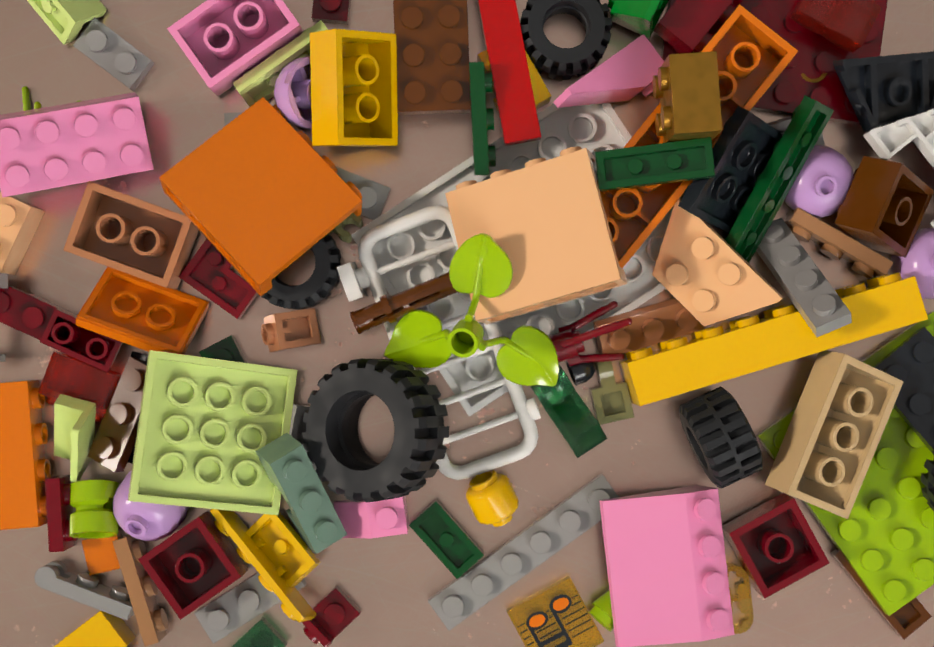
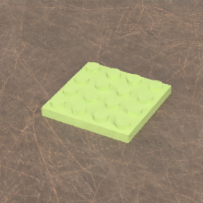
M149 350L128 501L279 515L281 492L270 481L255 451L285 433L289 434L298 370Z

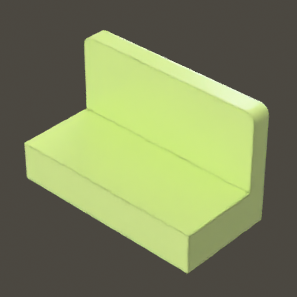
M27 0L64 45L75 41L84 23L93 20L94 17L104 16L107 10L100 0Z
M60 394L54 403V456L70 460V481L77 482L81 479L92 460L87 456L95 439L96 403Z

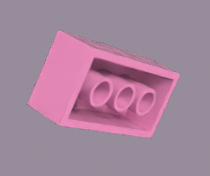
M135 92L0 115V190L2 198L154 170L140 100Z

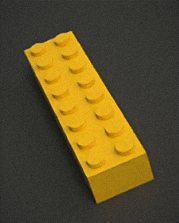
M897 272L866 280L868 287L865 286V283L834 289L851 312L852 323L817 338L799 311L794 308V304L763 311L765 318L759 319L758 315L729 321L730 328L725 330L723 326H712L694 332L696 338L689 341L687 336H680L660 342L661 349L652 351L651 347H644L625 353L627 359L619 361L623 379L628 385L631 403L643 406L928 320L916 277L902 278L901 273Z

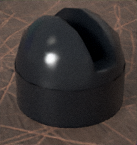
M566 361L569 374L575 386L583 384L593 377L595 372L593 362L569 366L568 361Z

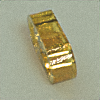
M726 563L728 577L731 571L737 577H740V581L734 583L735 594H731L730 587L729 590L732 614V602H736L737 609L744 613L743 617H739L738 624L734 625V634H741L750 629L753 624L754 615L750 580L742 567L735 563Z

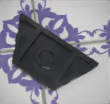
M934 51L833 61L834 69L863 132H868L874 128L934 109Z

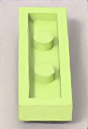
M322 20L304 30L301 35L284 47L276 50L266 60L233 82L239 94L250 107L262 97L268 101L274 96L275 82L286 65L295 59L310 56V33L328 30Z

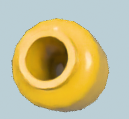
M494 470L472 478L469 483L470 487L466 491V499L477 521L486 525L493 524L494 527L503 526L510 522L513 518L512 514L518 508L519 500L509 478L504 474L496 473Z

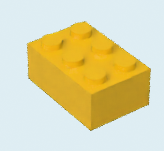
M331 29L310 33L312 146H398L396 34L346 29Z

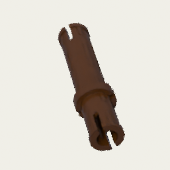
M449 272L390 297L387 294L380 296V301L352 311L350 316L358 334H361L388 321L390 324L398 321L397 317L427 306L458 291L453 288Z

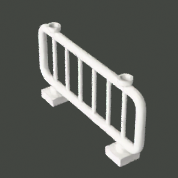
M441 205L429 206L368 230L361 238L358 247L359 260L362 267L358 268L356 262H349L336 267L348 301L351 302L368 296L365 288L370 287L375 302L380 301V296L387 294L381 278L382 274L452 248L458 250L449 207ZM433 220H442L448 226L453 241L383 267H377L372 249L379 240ZM466 314L442 322V329L456 325L457 322L465 319ZM389 321L383 323L389 341L398 321L392 324ZM499 322L488 325L484 324L489 339L503 336ZM505 344L486 347L484 351L477 348L476 352L470 357L461 358L454 356L440 366L421 368L419 370L429 374L492 350L497 357L499 349ZM503 376V378L438 401L440 405L445 404L447 406L506 384L516 411L449 435V438H444L443 446L515 419H519L524 433L521 444L464 465L457 466L452 464L446 453L444 459L436 461L442 474L455 480L468 479L519 461L532 453L538 441V430L535 420L540 419L541 414L535 398L526 399L522 385L513 383Z

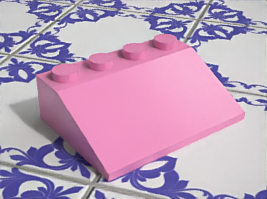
M694 485L599 500L616 647L701 642L735 635L718 488Z

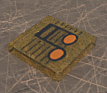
M570 576L506 609L525 647H595L604 642Z

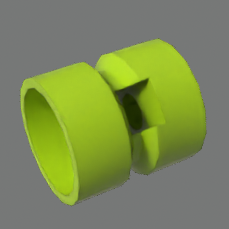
M84 480L71 483L70 505L76 508V511L70 514V537L98 539L118 535V523L113 514V500L119 487L118 482Z

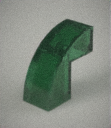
M560 364L558 381L554 387L545 385L530 386L577 458L607 439L599 422L578 395Z

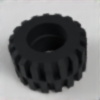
M600 0L527 1L526 8L522 12L520 26L525 50L540 74L542 71L549 73L548 78L555 79L558 75L563 76V80H570L572 75L583 76L589 68L592 70L598 64L611 38L612 18H608L610 9L607 3L601 4ZM557 14H569L576 17L584 26L586 32L584 41L573 48L555 46L547 39L543 27L546 20Z
M327 234L310 248L315 256V268L313 274L306 282L300 285H288L276 276L272 279V288L261 297L267 299L269 303L275 306L297 310L310 306L314 307L320 304L321 300L327 299L331 295L330 292L333 287L338 285L339 274L336 267L341 266L340 250L337 248L332 236Z
M720 386L679 406L680 421L690 446L704 472L717 487L722 489L763 469L762 453L755 434L741 407L727 390Z

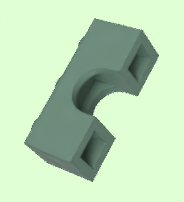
M285 433L255 451L270 481L278 488L290 508L286 512L298 535L315 554H318L347 535L300 442L290 434Z

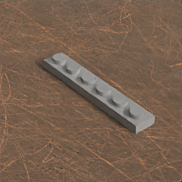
M602 473L475 564L461 577L453 580L428 599V603L450 631L600 522L599 500L618 498L619 496Z

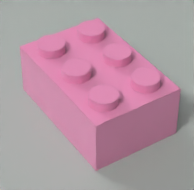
M207 0L167 28L207 86L217 96L233 87V82L242 77L244 73L259 65L276 50L284 47L303 32L300 24L283 0Z

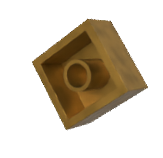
M717 51L670 54L662 66L658 68V75L653 76L654 99L660 98L661 113H656L655 128L657 136H663V143L711 137L712 140L722 131Z

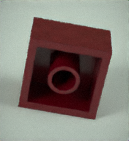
M785 493L774 497L722 526L723 533L753 588L763 598L771 596L829 564L796 500Z
M208 511L138 559L180 620L237 581L249 570L226 536L216 527L215 520Z

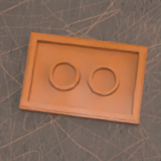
M107 266L78 313L76 326L148 352L153 350L184 355L209 309V301L176 289L157 285Z

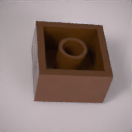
M863 156L859 167L853 174V181L845 200L839 206L835 224L870 249L906 258L934 190L902 163Z

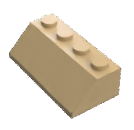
M828 350L819 352L765 485L848 519L904 381L844 353Z

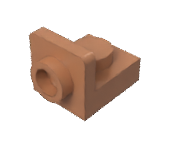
M315 308L276 313L264 317L261 335L264 344L268 345L270 353L321 343Z

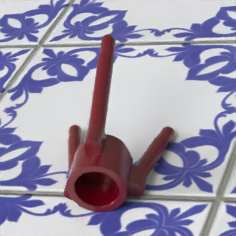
M612 301L570 325L558 328L559 333L550 335V339L556 349L559 363L568 361L569 366L580 363L623 360L625 358L623 353L579 355V353L585 351L584 341L632 324V319L626 318L580 334V331L577 329L618 306L616 301Z

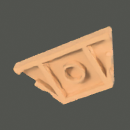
M682 198L678 199L674 204L652 275L703 326L778 303L784 298L706 221L679 207L678 205Z

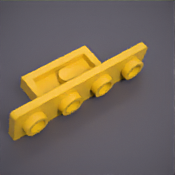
M210 509V512L216 518L214 521L216 527L221 533L231 537L238 546L236 548L238 555L246 563L252 564L260 574L258 579L268 591L274 592L281 600L283 612L290 619L297 620L299 623L312 620L316 613L295 586L321 562L280 512L279 515L263 514L248 529L235 511Z

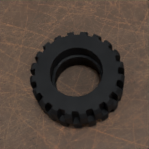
M363 358L350 360L349 363H341L332 369V374H325L318 381L317 385L320 389L312 390L307 402L311 405L309 410H304L303 422L306 423V432H302L303 443H308L309 452H307L311 463L316 465L317 469L315 471L321 482L329 481L328 488L337 495L344 494L346 499L355 502L363 500L365 502H376L409 495L411 491H417L426 485L427 480L425 478L433 477L439 469L436 461L445 457L447 447L443 446L444 438H449V426H444L443 418L448 416L446 405L439 404L438 398L441 397V393L436 385H427L429 377L421 370H414L413 365L404 361ZM373 395L378 396L387 405L394 422L393 444L389 454L380 464L373 461L365 453L358 436L360 412Z

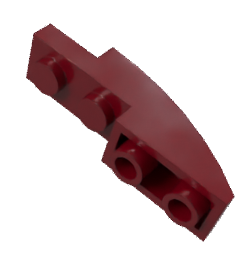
M9 284L8 288H0L1 323L40 340V343L107 373L110 371L123 342L76 326L77 314L37 295L26 293Z

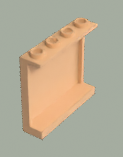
M579 146L570 147L562 150L559 157L550 160L545 158L533 159L524 164L525 168L515 171L510 169L499 170L490 174V179L478 183L475 180L465 181L457 184L456 190L445 193L458 249L472 236L480 233L488 234L508 255L513 268L512 281L504 293L494 298L485 297L480 294L474 314L477 322L488 325L628 284L624 269L618 263L592 162H595V157L587 148L582 149ZM469 293L472 301L473 293Z

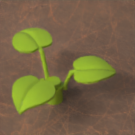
M480 233L467 239L456 251L450 264L449 276L453 288L460 293H473L465 319L457 322L452 331L449 329L443 330L442 322L435 314L425 310L411 311L405 314L396 324L390 342L384 352V356L393 359V361H404L418 368H432L445 363L452 353L458 357L466 358L473 355L477 348L484 351L486 347L505 344L499 349L496 360L500 373L507 380L525 386L545 385L554 387L559 376V360L553 342L538 328L523 325L514 331L511 339L501 336L483 340V328L480 323L474 320L480 294L489 298L501 295L508 289L513 277V268L508 255L490 235Z

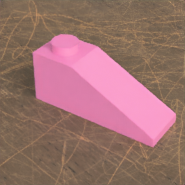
M643 34L569 86L553 103L557 108L630 101L639 93L647 97L653 92V76L658 75V68L662 66L664 60Z

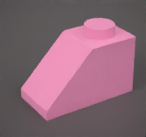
M405 496L376 502H365L364 500L357 502L352 500L334 501V509L347 533L343 538L372 539L408 534L410 526Z

